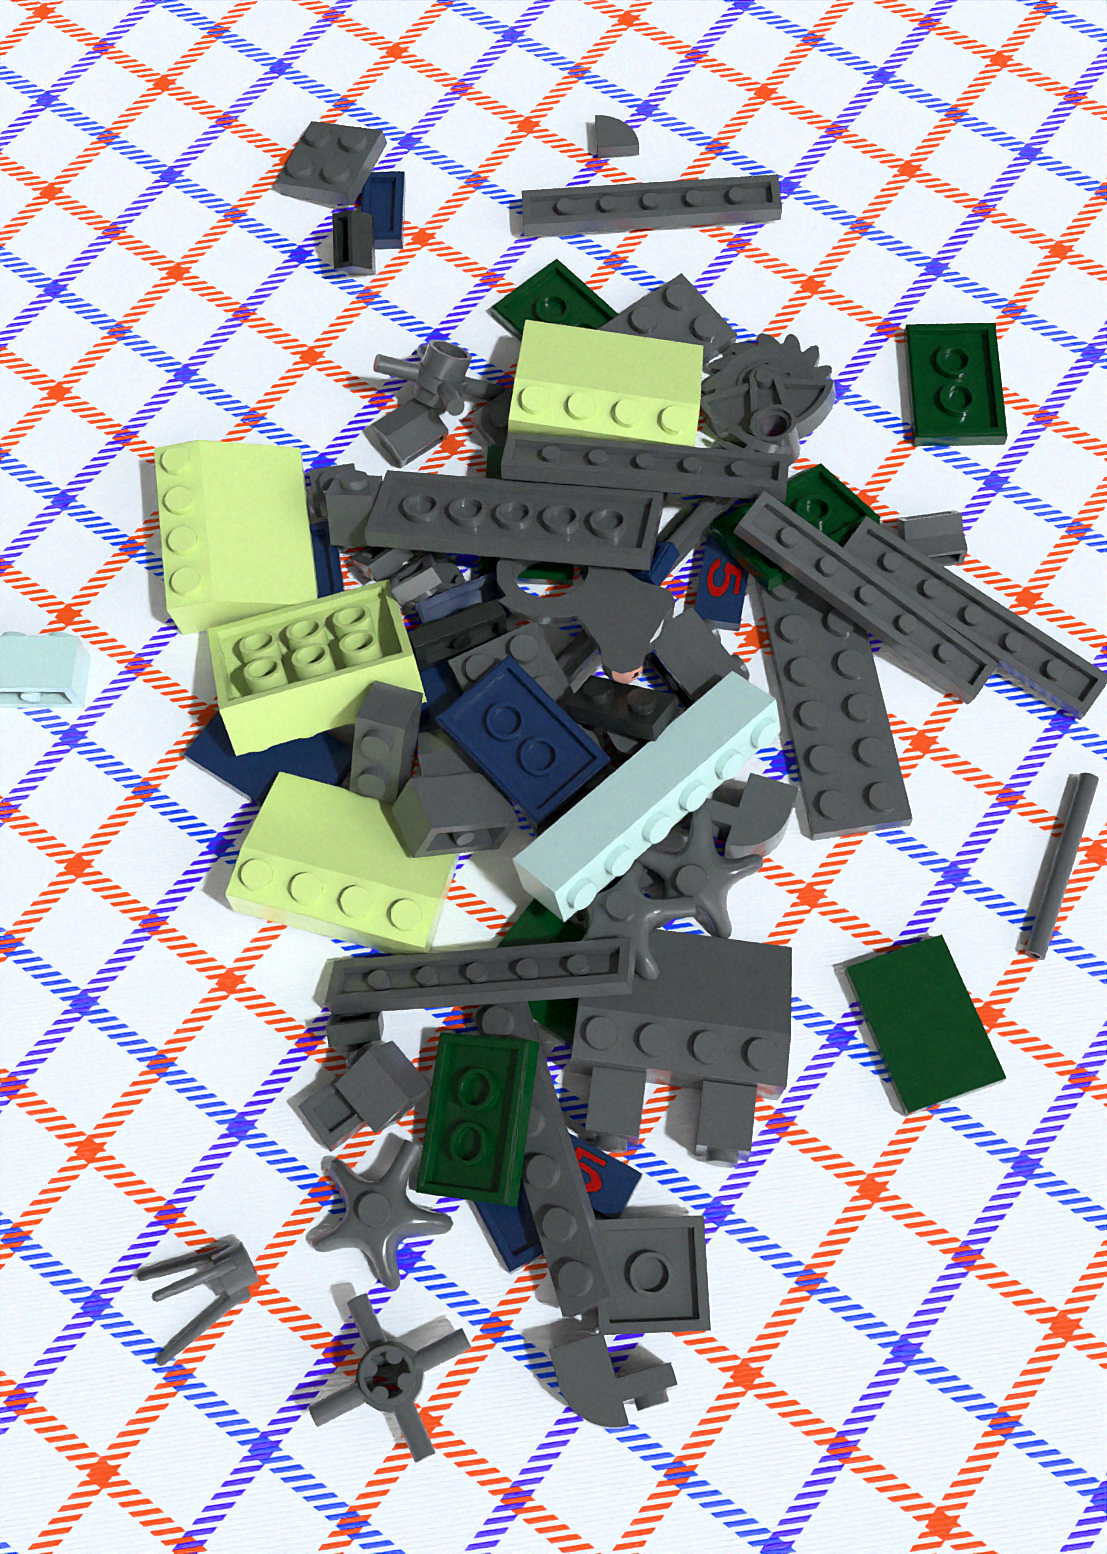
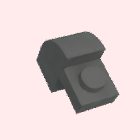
M750 772L738 807L706 798L700 807L707 809L711 815L714 843L718 840L726 842L724 858L735 859L751 854H759L764 858L772 853L784 838L795 806L799 787ZM694 811L689 812L683 817L682 828L689 830V832Z
M603 1333L549 1349L558 1385L567 1404L582 1420L598 1428L607 1430L630 1428L624 1404L635 1402L637 1412L670 1402L667 1391L676 1389L678 1386L671 1362L616 1378Z

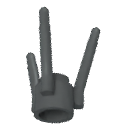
M242 1241L232 1246L227 1242L211 1251L157 1265L137 1273L139 1281H146L203 1266L204 1270L154 1291L151 1297L155 1302L180 1294L208 1281L216 1296L224 1292L228 1295L156 1358L157 1365L164 1366L234 1306L252 1297L248 1287L259 1282V1278Z

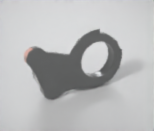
M500 558L497 563V585L500 596L498 602L519 618L539 624L566 623L578 618L587 636L601 654L604 674L612 681L628 684L640 676L643 671L646 655L658 647L665 625L673 618L675 599L672 592L666 588L640 581L623 568L573 564L582 569L587 576L584 583L571 593L560 597L544 598L530 595L520 589L515 582L518 575L528 566L541 561Z

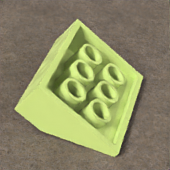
M525 320L510 406L508 432L695 447L701 400L704 346Z
M194 440L154 448L166 610L183 635L207 631V629L318 599L303 458L299 447Z
M390 579L207 629L219 711L236 756L248 752H260L273 745L298 738H309L319 732L343 725H355L356 715L375 680L423 693L422 703L427 702L399 605L391 591Z
M279 772L240 849L225 895L233 911L397 956L430 953L460 853L412 858L391 809L394 805L393 803L350 792L348 789Z

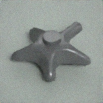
M703 807L694 811L689 836L682 849L675 853H665L649 847L635 859L641 865L660 875L664 881V891L660 899L694 896L696 910L700 911L707 918L715 935L720 938H729L732 933V925L727 910L728 891L741 879L759 871L763 866L764 860L759 854H751L735 859L721 857L716 851L711 815ZM673 919L664 920L653 929L661 928Z
M634 860L629 870L619 877L612 888L597 893L594 900L586 908L578 910L586 923V931L581 941L631 937L636 947L635 970L641 977L647 980H655L660 973L650 948L649 935L653 928L664 920L695 917L694 896L663 900L646 897L642 891L644 866Z
M404 1139L390 1168L378 1180L365 1179L353 1171L344 1161L340 1159L332 1160L328 1166L329 1176L342 1196L345 1214L338 1224L317 1234L312 1239L314 1250L323 1253L341 1248L362 1249L372 1260L382 1284L387 1289L395 1290L400 1286L401 1278L397 1263L399 1243L406 1238L415 1236L445 1234L451 1230L454 1224L451 1216L423 1209L411 1202L407 1196L406 1186L408 1177L423 1148Z

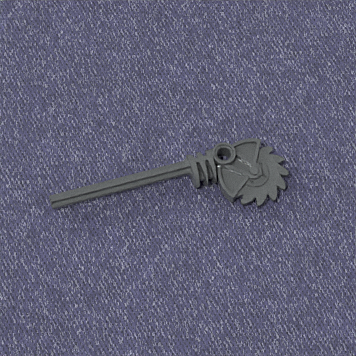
M760 333L757 336L758 345L744 342L732 343L729 345L731 356L716 359L709 364V370L715 375L707 379L701 386V394L705 396L701 397L700 409L707 426L722 439L715 440L710 445V448L789 454L790 466L800 455V439L809 435L823 423L835 403L834 380H829L832 374V367L830 365L818 367L820 352L817 345L810 346L802 352L800 342L793 334L787 335L781 344L774 337ZM704 495L662 541L673 542L680 553L665 579L707 534L712 522L721 518L736 500L747 502L750 499ZM584 629L578 633L556 658L569 685L599 653Z

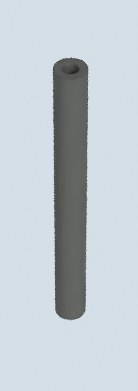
M1083 772L1079 774L1026 946L1025 955L1035 960H1045L1098 786L1099 778L1091 773Z

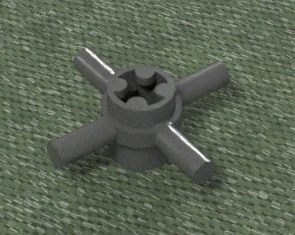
M431 340L428 344L421 345L417 350V356L420 360L417 363L377 354L373 364L374 372L415 382L412 395L417 400L430 407L447 410L452 416L460 415L464 411L465 405L461 399L463 395L491 401L505 392L504 386L467 377L466 373L472 359L471 355L463 348L442 340Z
M367 1293L358 1295L346 1303L367 1350L358 1364L356 1382L308 1406L310 1415L318 1428L364 1403L377 1411L394 1413L415 1464L436 1454L414 1403L423 1390L424 1372L472 1347L463 1328L417 1351L403 1343L387 1341ZM401 1362L405 1368V1373H402L397 1379L400 1390L390 1394L389 1399V1391L385 1387L379 1386L378 1380L374 1379V1376L378 1371V1366L383 1368L389 1363L396 1365Z

